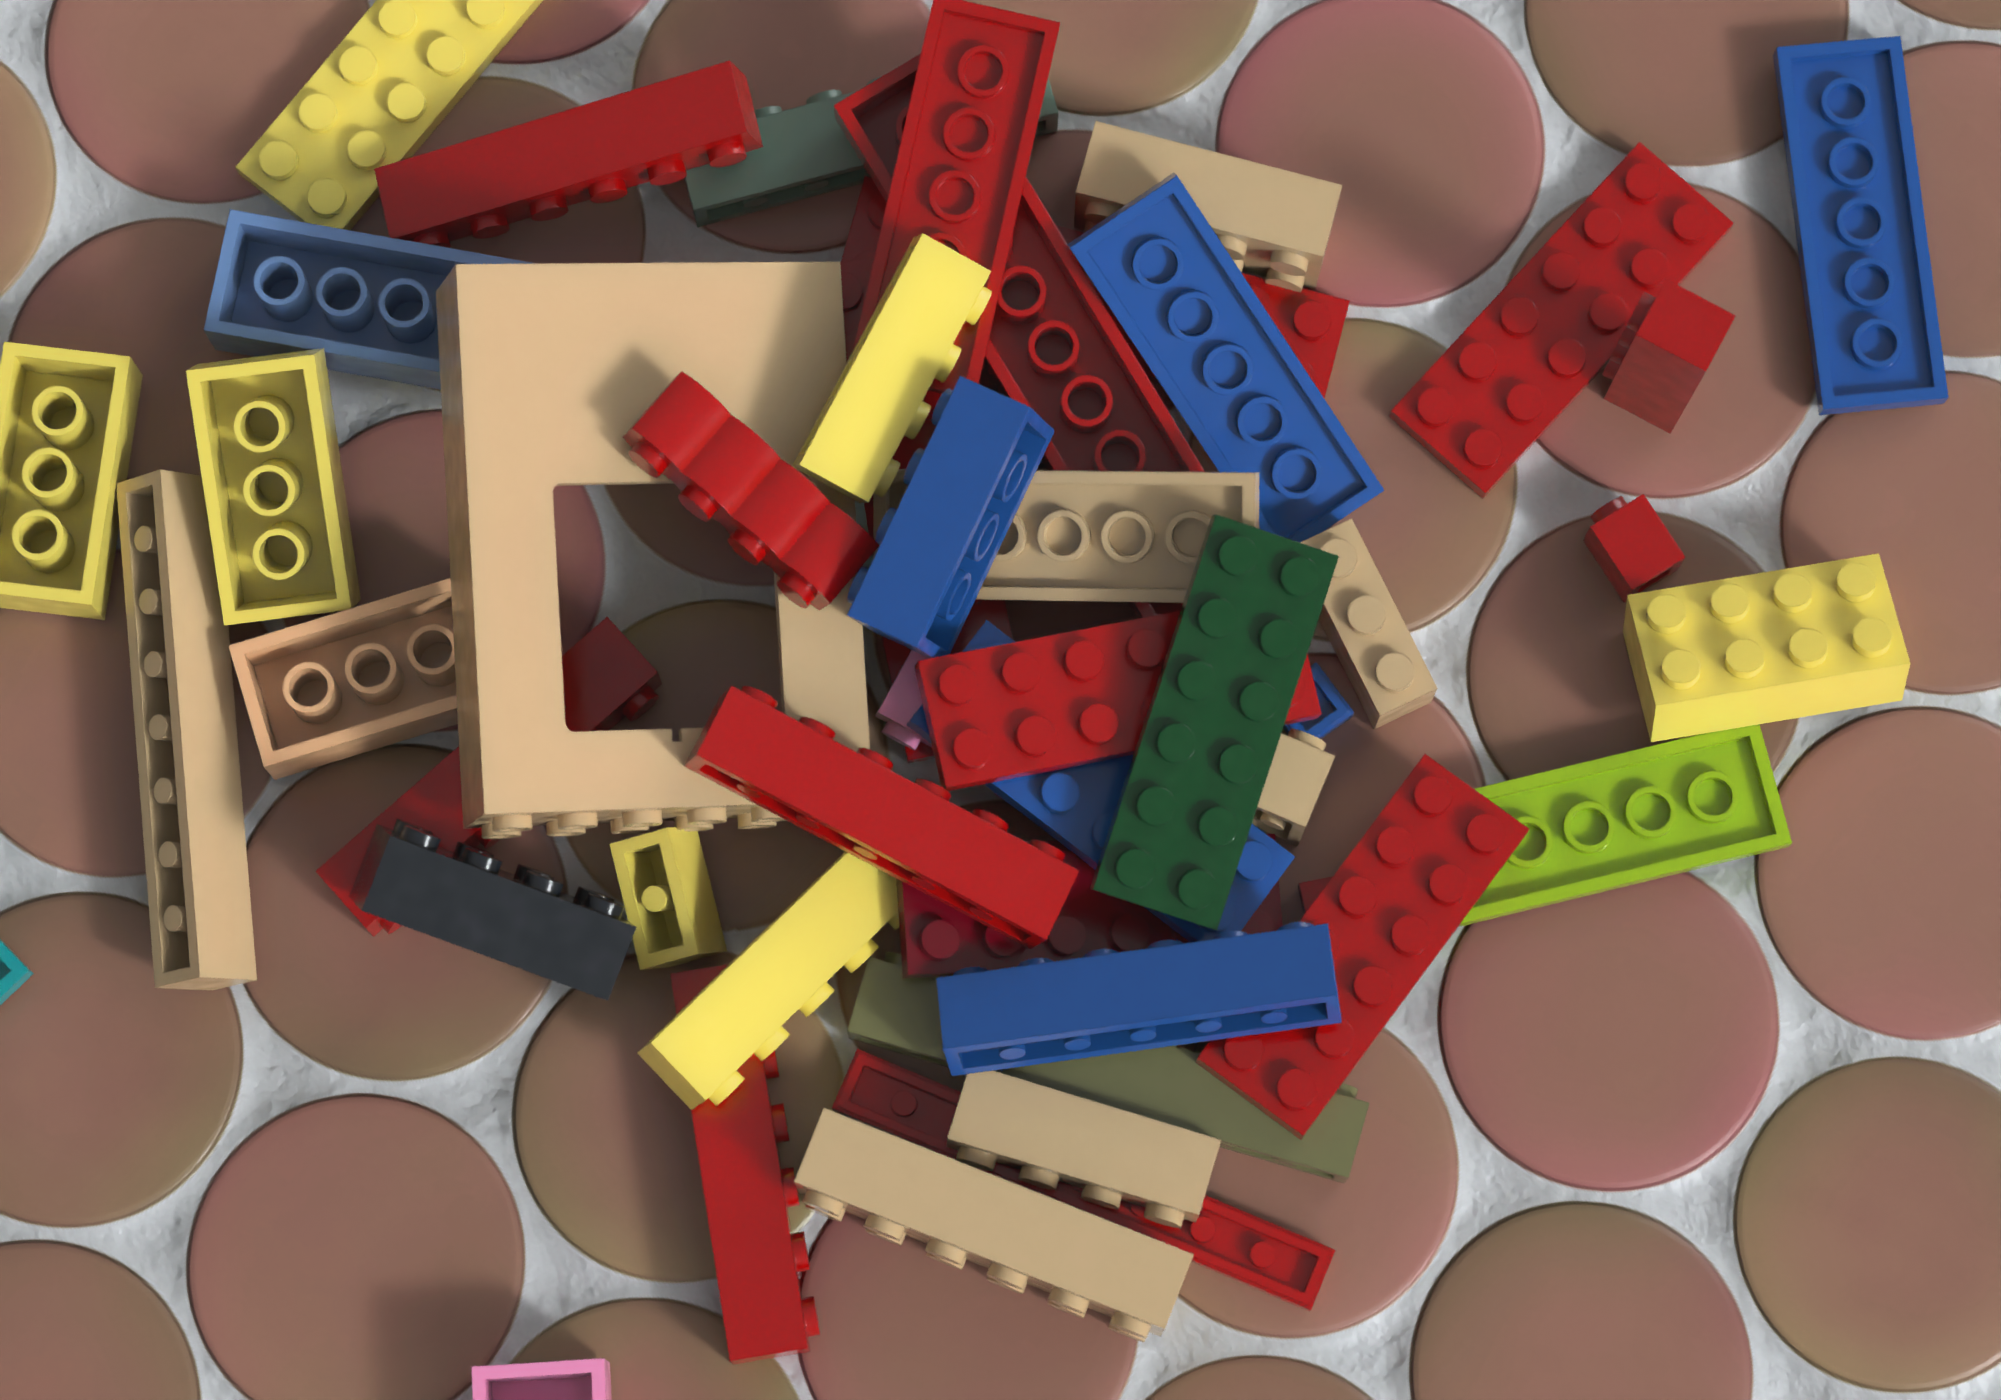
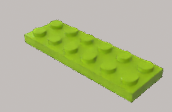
M1760 724L1690 736L1475 788L1476 791L1530 830L1460 926L1789 847L1792 844Z

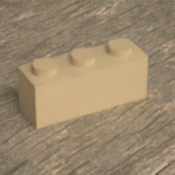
M1352 518L1300 542L1339 556L1319 621L1373 728L1376 729L1431 703L1438 688Z

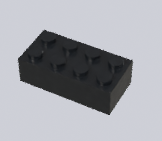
M397 819L393 829L379 824L376 825L349 895L361 911L604 1000H609L636 930V926L621 916L624 906L615 903L614 899L581 886H578L575 896L563 893L561 890L564 884L554 880L555 877L522 864H518L515 874L500 869L502 861L494 858L493 854L458 841L454 852L439 847L441 838L434 836V832L404 820Z

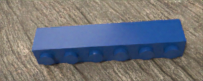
M1292 922L1281 926L1277 931L1248 934L1242 931H1227L1214 936L1212 940L1182 943L1177 940H1162L1149 945L1147 949L1118 952L1112 949H1097L1084 954L1082 958L1053 961L1047 958H1032L1021 962L1017 967L988 970L983 967H967L956 971L952 976L936 978L943 1051L951 1076L1342 1023L1328 924L1313 925L1308 922Z

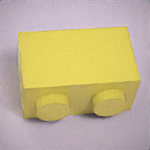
M667 827L609 844L627 919L636 926L632 939L640 970L672 967L727 952L698 831L688 832L684 831V829L677 830L676 827Z

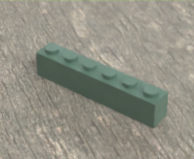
M877 77V78H875V79L869 81L866 85L872 83L873 81L877 80V79L880 78V77ZM1049 78L1035 137L1058 131V109ZM827 90L809 97L806 100V105L784 111H782L780 106H768L754 110L763 144L762 148L746 152V159L735 165L711 167L710 164L686 170L687 176L684 178L697 228L862 184L864 177H870L836 121L833 106L855 92L843 95L840 90Z

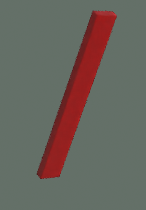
M857 1049L833 1103L832 1110L956 1160L958 1150L947 1147V1137L961 1092ZM996 1162L993 1171L979 1169L1194 1254L1191 1262L1309 1312L1314 1305L1336 1251L1206 1195L1196 1223L1184 1219L1181 1228H1175L1146 1219L1144 1217L1146 1207L1121 1200L1119 1208L1113 1209L1086 1201L1081 1198L1083 1188L1058 1181L1056 1190L1045 1189L1018 1179L1021 1170Z

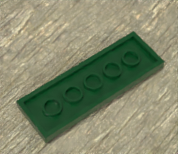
M1217 514L1212 515L1090 889L1213 930L1218 929L1339 558L1338 555Z

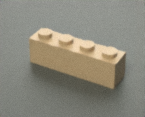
M996 1071L966 1075L947 1137V1147L958 1150L956 1160L969 1166L993 1171L995 1163L998 1162L1021 1169L1018 1179L1045 1189L1056 1190L1058 1181L1083 1188L1081 1198L1086 1201L1113 1209L1119 1208L1121 1200L1146 1207L1144 1213L1146 1219L1175 1228H1181L1184 1219L1196 1223L1221 1143L1220 1139Z

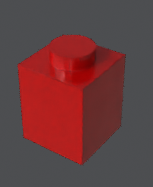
M1644 494L1629 503H1626L1624 498L1619 496L1600 507L1590 516L1594 524L1590 526L1583 541L1624 603L1627 602V595L1641 593L1677 571L1685 559V555Z

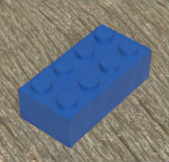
M962 376L959 377L954 390L948 388L940 396L932 415V424L936 428L926 449H917L911 457L904 474V484L908 485L903 498L898 508L891 507L881 520L876 533V543L880 545L870 568L863 567L859 570L850 586L847 597L848 603L852 604L847 616L876 634L928 658L950 655L1055 432L1031 407Z

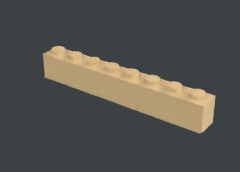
M160 469L116 483L155 988L212 991L257 980L232 664L229 649L228 625L224 626L202 476Z

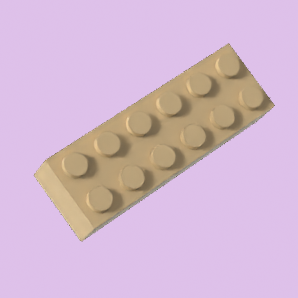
M823 1108L794 1180L798 1192L805 1195L803 1203L806 1204L805 1208L841 1222L844 1213L848 1212L866 1220L864 1227H866L865 1232L896 1245L902 1246L905 1236L911 1237L927 1244L925 1249L927 1252L926 1256L960 1270L963 1269L966 1260L989 1268L986 1280L998 1286L1023 1294L1026 1285L1029 1284L1050 1293L1048 1305L1080 1318H1084L1087 1308L1112 1317L1108 1327L1110 1330L1140 1342H1145L1149 1333L1161 1337L1194 1255L826 1108Z

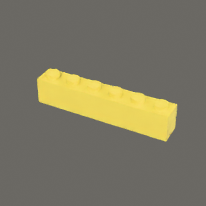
M844 852L637 1054L691 1110L708 1098L716 1106L720 1104L745 1079L737 1069L753 1053L761 1061L767 1058L790 1035L782 1025L798 1009L808 1017L835 991L827 981L842 966L850 973H853L879 948L872 937L887 922L895 930L899 928L896 878Z

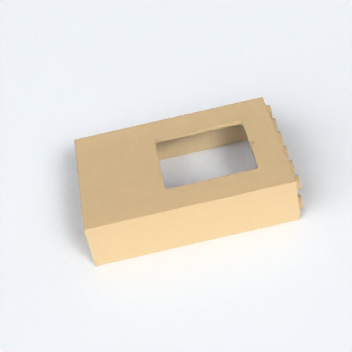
M840 261L456 264L436 291L463 829L481 828L483 839H505L520 837L521 831L531 830L532 826L546 825L547 836L553 837L586 834V829L598 827V823H610L612 834L649 832L650 826L662 825V821H674V827L677 830L684 829V831L688 832L713 829V824L727 822V819L737 818L738 829L776 827V822L786 820L684 767L703 728L679 729V742H672V729L573 732L566 727L553 489L556 486L674 483L663 474L658 478H654L640 469L630 458L628 451L632 447L625 441L623 436L681 371L707 389L732 416L752 429L782 460L792 466L846 365ZM798 470L832 504L856 521L855 500ZM774 572L782 713L799 721L800 717H809L825 724L835 732V741L856 752L858 748L870 749L863 625L847 616L852 606L847 601L848 592L857 573L835 599L819 611L811 604L805 609L790 601L779 590L777 582L780 578Z

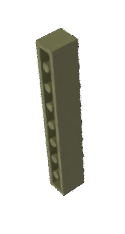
M886 952L884 961L869 957L847 1029L848 1038L949 1068L942 1044L936 982L938 977L903 978L901 954ZM1201 1042L1196 1043L1194 1051L1177 1046H1168L993 1070L1221 1140L1219 1146L1221 1148L1340 1183H1345L1349 1178L1369 1107V1102L1356 1099L1357 1088L1343 1083L1302 1140H1300L1195 1063L1197 1057L1207 1045Z

